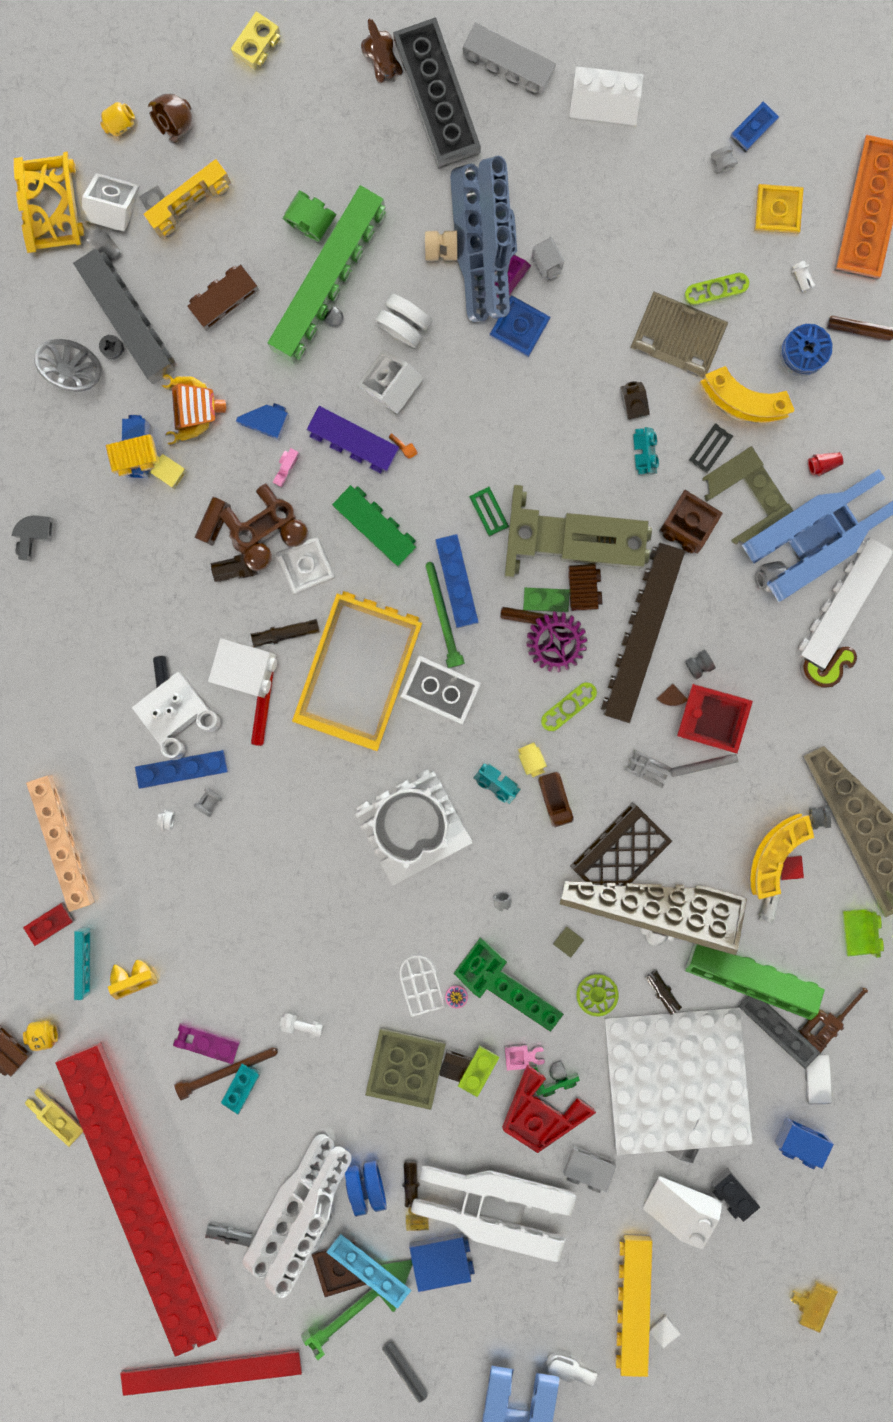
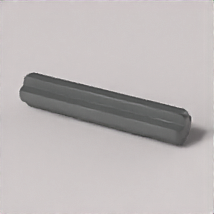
M392 1342L385 1344L382 1347L383 1353L418 1403L425 1400L427 1392Z

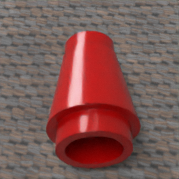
M840 452L814 454L808 459V467L813 476H821L844 463Z

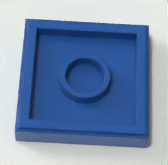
M511 295L509 298L510 311L508 315L498 318L489 336L529 357L551 317Z

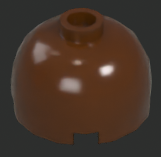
M162 94L148 104V107L152 106V111L149 114L154 125L163 135L167 132L171 136L169 138L170 141L178 140L190 129L192 124L191 106L186 99H182L175 94Z

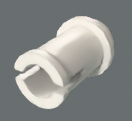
M802 261L792 266V273H795L801 291L815 286L808 270L809 264L806 265V262Z
M772 896L765 898L762 912L758 914L760 921L772 924L773 920H776L774 916L780 900L776 896H774L771 905Z

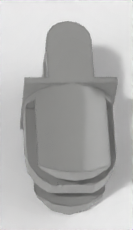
M634 749L633 752L635 754L632 759H629L630 764L628 768L625 767L624 770L663 788V783L645 775V773L649 771L666 780L667 775L649 767V765L653 763L671 772L672 768ZM641 756L647 758L644 765L638 762ZM636 765L643 767L640 774L634 771Z

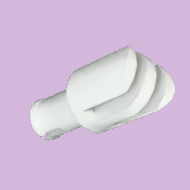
M556 1353L550 1354L547 1357L549 1375L559 1376V1379L569 1383L577 1380L589 1386L594 1385L597 1372L579 1367L576 1360Z

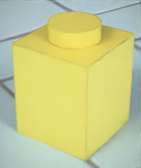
M162 453L160 457L158 456L159 463L154 464L155 468L151 469L150 473L173 489H176L187 470Z

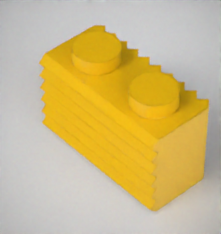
M151 434L105 445L111 471L114 474L118 473L119 476L132 474V469L140 468L141 471L155 468L154 464L159 463Z

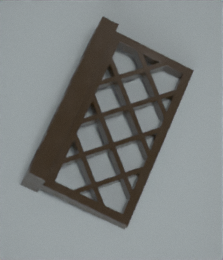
M632 802L570 867L585 882H592L593 885H595L594 883H599V885L615 883V886H619V883H622L620 886H626L627 883H632L665 850L672 840ZM642 817L647 822V831L635 832V823ZM631 835V848H619V839L622 836ZM635 835H647V847H635ZM650 835H660L665 839L659 847H650ZM619 851H631V863H619ZM635 851H647V859L643 863H635ZM606 852H615V864H603V855ZM615 867V879L603 880V868ZM619 867H631V875L627 879H619ZM591 868H599V880H590L585 874Z

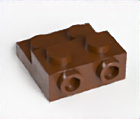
M685 489L659 531L663 533L662 535L666 540L671 542L677 541L682 544V549L686 550L685 552L690 554L695 552L698 554L723 512Z

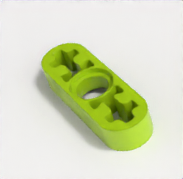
M735 273L688 286L684 298L689 305L698 306L741 295L749 287V278L744 273ZM736 278L744 281L745 284L742 285L741 289H738L737 286L730 287V293H727L726 280H728V285L735 283ZM719 283L722 285L723 293L721 295L712 294L710 290L712 284ZM703 286H706V293L709 298H705L706 294L700 295L697 301H695L694 297H689L692 289H695L698 293L704 291Z
M588 682L580 684L543 714L541 718L542 726L548 731H555L596 698V687ZM582 687L586 689L590 687L592 689L590 692L591 698H582L580 701L584 704L579 706L578 701L572 695L576 693L578 697L583 692L581 690ZM566 700H571L575 703L574 712L566 713L563 711L562 705ZM558 707L560 713L566 718L563 721L561 717L556 719L557 725L555 727L552 725L547 726L545 724L548 721L546 717L548 715L551 717L555 716L557 712L554 709Z

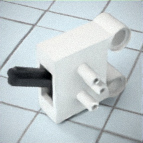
M156 656L153 658L156 689L133 706L132 709L159 743L162 754L169 759L178 760L184 756L185 746L181 741L173 737L195 720L197 725L204 731L214 732L220 727L221 720L216 713L210 711L183 674L177 672L169 678L166 656ZM207 716H212L213 724L205 727L204 719ZM176 743L178 746L177 752L170 755L168 748L171 744Z

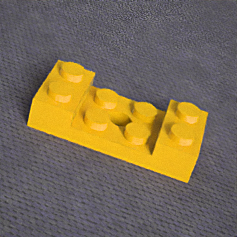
M215 159L143 215L159 237L163 235L166 237L176 229L177 222L173 217L175 214L179 216L188 209L187 205L193 201L198 202L206 195L205 192L207 190L214 197L217 194H224L229 189L228 185L231 184L228 174L217 159Z

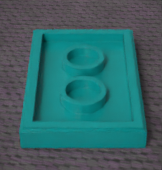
M81 927L74 931V1000H83L90 994V927Z

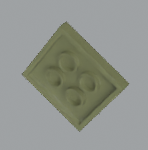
M380 1028L365 1095L431 1110L446 1043Z

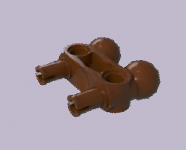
M267 483L256 490V493L267 507L245 523H241L230 507L219 514L230 530L229 537L232 540L233 547L243 554L246 566L255 571L264 570L270 565L272 561L271 551L262 542L280 531L282 541L291 547L303 545L308 538L307 526L301 520L296 519L292 505L284 501V499H277ZM276 512H284L286 518H279ZM239 536H248L250 542H242Z

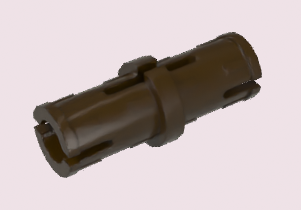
M654 970L651 972L653 977L648 974L645 979L656 992V998L662 1001L670 1015L676 1013L674 1008L679 1011L682 1006L672 994V988L665 984L658 971Z

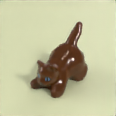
M369 18L368 30L370 35L362 41L361 49L367 58L372 59L375 77L378 82L382 83L385 77L390 79L395 74L401 75L403 69L393 53L394 40L391 34L387 31H379L373 19Z

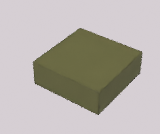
M566 926L553 942V945L571 958L584 939Z

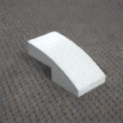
M820 1055L806 1068L808 1105L832 1103L829 1055Z

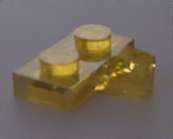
M815 1281L812 1291H806L805 1295L793 1290L790 1297L791 1302L799 1305V1311L802 1312L798 1323L820 1333L838 1293L837 1289Z

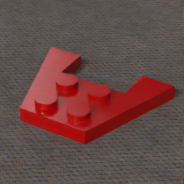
M527 1065L502 1129L528 1148L539 1153L593 1116L596 1111L579 1098L573 1102L564 1115L535 1097L534 1093L546 1078Z

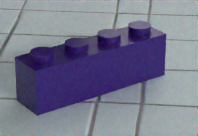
M318 406L306 429L307 432L311 433L309 436L311 439L319 443L322 440L330 443L329 448L338 453L345 451L351 454L349 458L360 464L362 461L370 464L369 468L379 474H382L383 471L389 472L400 450V447L321 406Z

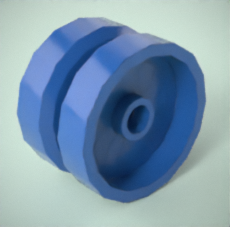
M376 1160L364 1163V1178L356 1165L349 1166L345 1172L347 1195L355 1217L367 1215V1199H369L371 1208L375 1212L387 1210L383 1182Z

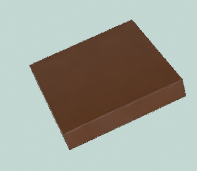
M328 1248L311 1254L324 1297L367 1285L326 1252Z

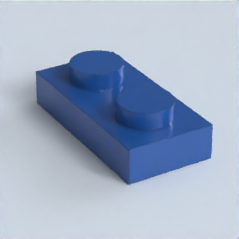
M763 101L731 133V136L747 151L779 119V116Z

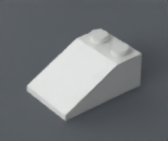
M659 1176L643 1205V1210L680 1241L703 1250L720 1220L723 1201Z

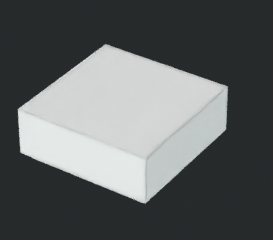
M666 1315L650 1327V1333L663 1349L681 1334Z

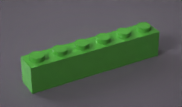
M694 944L685 969L686 972L809 1020H812L818 1014L825 989L820 988L814 982L802 981L790 973L784 974L777 971L773 966L756 963L750 957H741L698 944Z

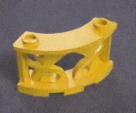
M68 151L63 152L61 156L26 161L23 160V157L14 158V179L18 190L16 197L18 210L23 211L21 212L23 220L21 227L27 253L36 252V249L71 244L81 245V236H85L83 223L78 221L72 173H76L75 163L73 159H69ZM63 168L62 174L55 175L56 169ZM47 170H52V171L50 172L49 176H47V175H46ZM64 180H65V184H66V190H65V188L60 184V183L63 182ZM37 181H39L35 191L29 190V185L35 184L37 186ZM44 183L52 187L62 197L50 218L41 207L32 205L29 200L35 199L41 194ZM68 205H69L70 216L67 215V214H64L65 211H66V209H67V207H68ZM34 214H42L45 222L43 223L41 218L38 221H34ZM69 223L72 228V235L57 237L53 227L57 225L61 231L65 232L63 224ZM48 231H50L51 235L53 236L51 238L36 239L46 234Z
M726 366L707 373L705 379L700 381L704 392L716 406L727 412L728 415L743 421L771 423L789 417L788 414L795 411L787 391L770 394L752 391L737 382Z
M798 813L784 819L774 826L760 842L753 857L750 872L751 892L753 895H757L758 899L781 894L780 875L786 857L801 843L815 838L809 815L802 817V814Z

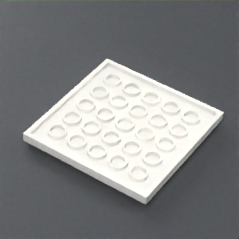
M739 1007L676 1012L672 1015L664 1013L604 1018L616 1155L753 1144Z

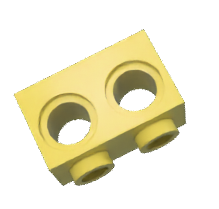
M256 11L231 47L232 54L254 70L258 65L262 66L268 57L267 52L270 47H275L280 40L279 26ZM265 28L270 31L265 37L258 35L261 29ZM250 47L257 49V52L252 56L245 54L246 50Z

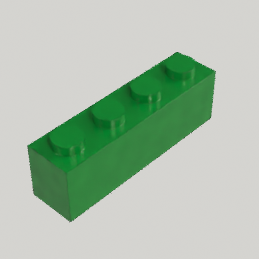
M350 485L332 506L399 568L417 549L414 545L416 540L407 532L403 535L398 530L400 525L392 517L386 519L381 514L384 510L376 502L373 501L370 504L365 499L367 494L359 486H356L354 489Z

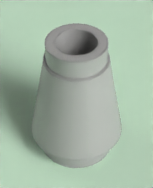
M99 227L86 240L90 243L89 246L91 248H96L99 253L104 252L111 261L120 252L107 232Z

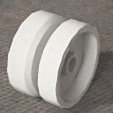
M391 293L385 302L390 312L380 310L374 322L401 342L416 348L422 339L416 329L427 331L433 320L415 304Z

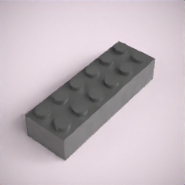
M435 17L393 32L394 42L437 166L441 167L481 153V145L437 18Z
M95 248L73 262L146 378L152 384H155L164 375H169L175 371L172 365L175 363V360L166 348L162 349L160 347L163 342L153 328L149 330L150 321L141 309L137 311L136 307L139 304L129 290L124 291V288L127 286L117 271H111L114 266L104 252L99 253Z

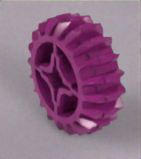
M554 611L552 613L553 618H549L548 614L545 613V621L537 618L536 622L539 626H530V629L535 633H527V638L531 640L526 642V646L531 648L528 650V654L530 656L535 655L533 662L537 663L540 661V668H544L548 664L549 672L553 670V666H556L557 672H561V666H565V669L569 670L570 662L574 666L578 664L575 658L583 659V654L579 651L587 650L583 643H586L588 640L587 637L582 636L586 631L584 628H580L581 622L576 621L573 623L575 619L573 615L569 616L566 620L565 612H562L559 618L557 612ZM555 626L566 627L572 632H558ZM548 629L549 637L543 641V644L538 645L541 634ZM553 633L555 634V637L560 641L561 650H559L558 645L556 646V644L553 642ZM575 639L574 647L566 655L564 651L565 646ZM543 651H546V653L550 651L556 652L559 658L549 657Z

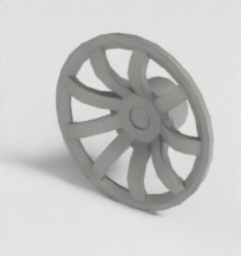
M66 339L48 340L42 343L35 353L34 362L37 371L48 383L57 388L73 392L86 391L94 387L100 379L101 366L97 357L88 348L77 342ZM54 345H64L63 359H61ZM70 346L80 350L72 361H69ZM46 348L49 349L52 352L54 359L51 358L49 355L42 354V352ZM85 355H87L92 361L77 366L78 362ZM40 360L47 361L51 366L42 369ZM88 368H94L95 377L88 372L82 371ZM52 372L53 374L50 378L47 374ZM79 378H87L91 382L82 386Z

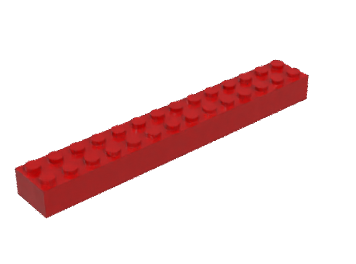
M102 1042L58 1059L55 1064L174 1356L176 1357L193 1350L196 1344L198 1347L216 1341L220 1332Z

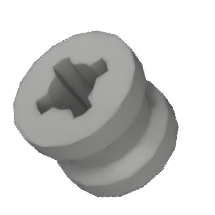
M731 145L711 153V158L717 164L715 167L717 172L727 170L738 164L737 158L733 157Z

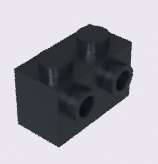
M729 1168L711 1182L714 1187L712 1193L718 1200L726 1201L729 1205L727 1210L735 1219L739 1217L744 1222L760 1208L755 1198Z

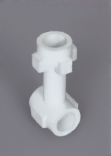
M284 1013V1017H281L279 1025L281 1026L280 1031L293 1034L295 1029L310 1033L311 1038H320L323 1024H319L318 1021H313V1024L297 1021V1016Z

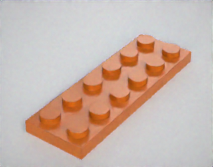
M866 135L835 269L880 279L893 225V140Z

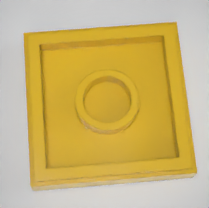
M758 184L754 231L799 234L801 231L804 187Z

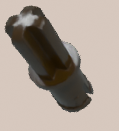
M407 1161L404 1162V1183H402L405 1193L404 1206L408 1208L410 1205V1208H412L413 1200L418 1199L420 1183L417 1179V1163Z

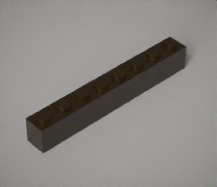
M661 542L658 543L657 547H652L649 557L652 563L650 568L646 567L642 578L646 582L643 590H638L635 602L639 604L637 610L631 612L628 621L629 624H632L630 632H625L621 645L625 647L622 654L618 653L614 665L618 669L615 676L611 675L607 688L611 689L609 697L604 696L600 708L604 710V716L626 723L631 722L686 550Z

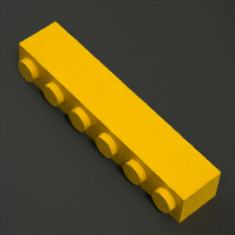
M624 1235L623 1242H619V1256H623V1264H619L618 1277L622 1278V1287H618V1301L622 1302L621 1309H617V1323H621V1332L616 1333V1346H620V1355L616 1354L615 1366L620 1370L621 1376L648 1377L651 1236Z

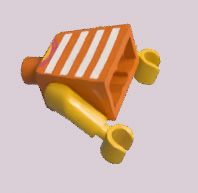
M168 374L163 376L166 380L170 379V384L162 385V387L166 390H172L175 430H179L178 433L168 431L165 434H173L175 437L173 442L167 444L175 445L179 440L184 441L198 437L209 429L210 423L215 421V413L226 412L225 400H214L213 389L207 388L206 384L195 377L177 376L174 379Z

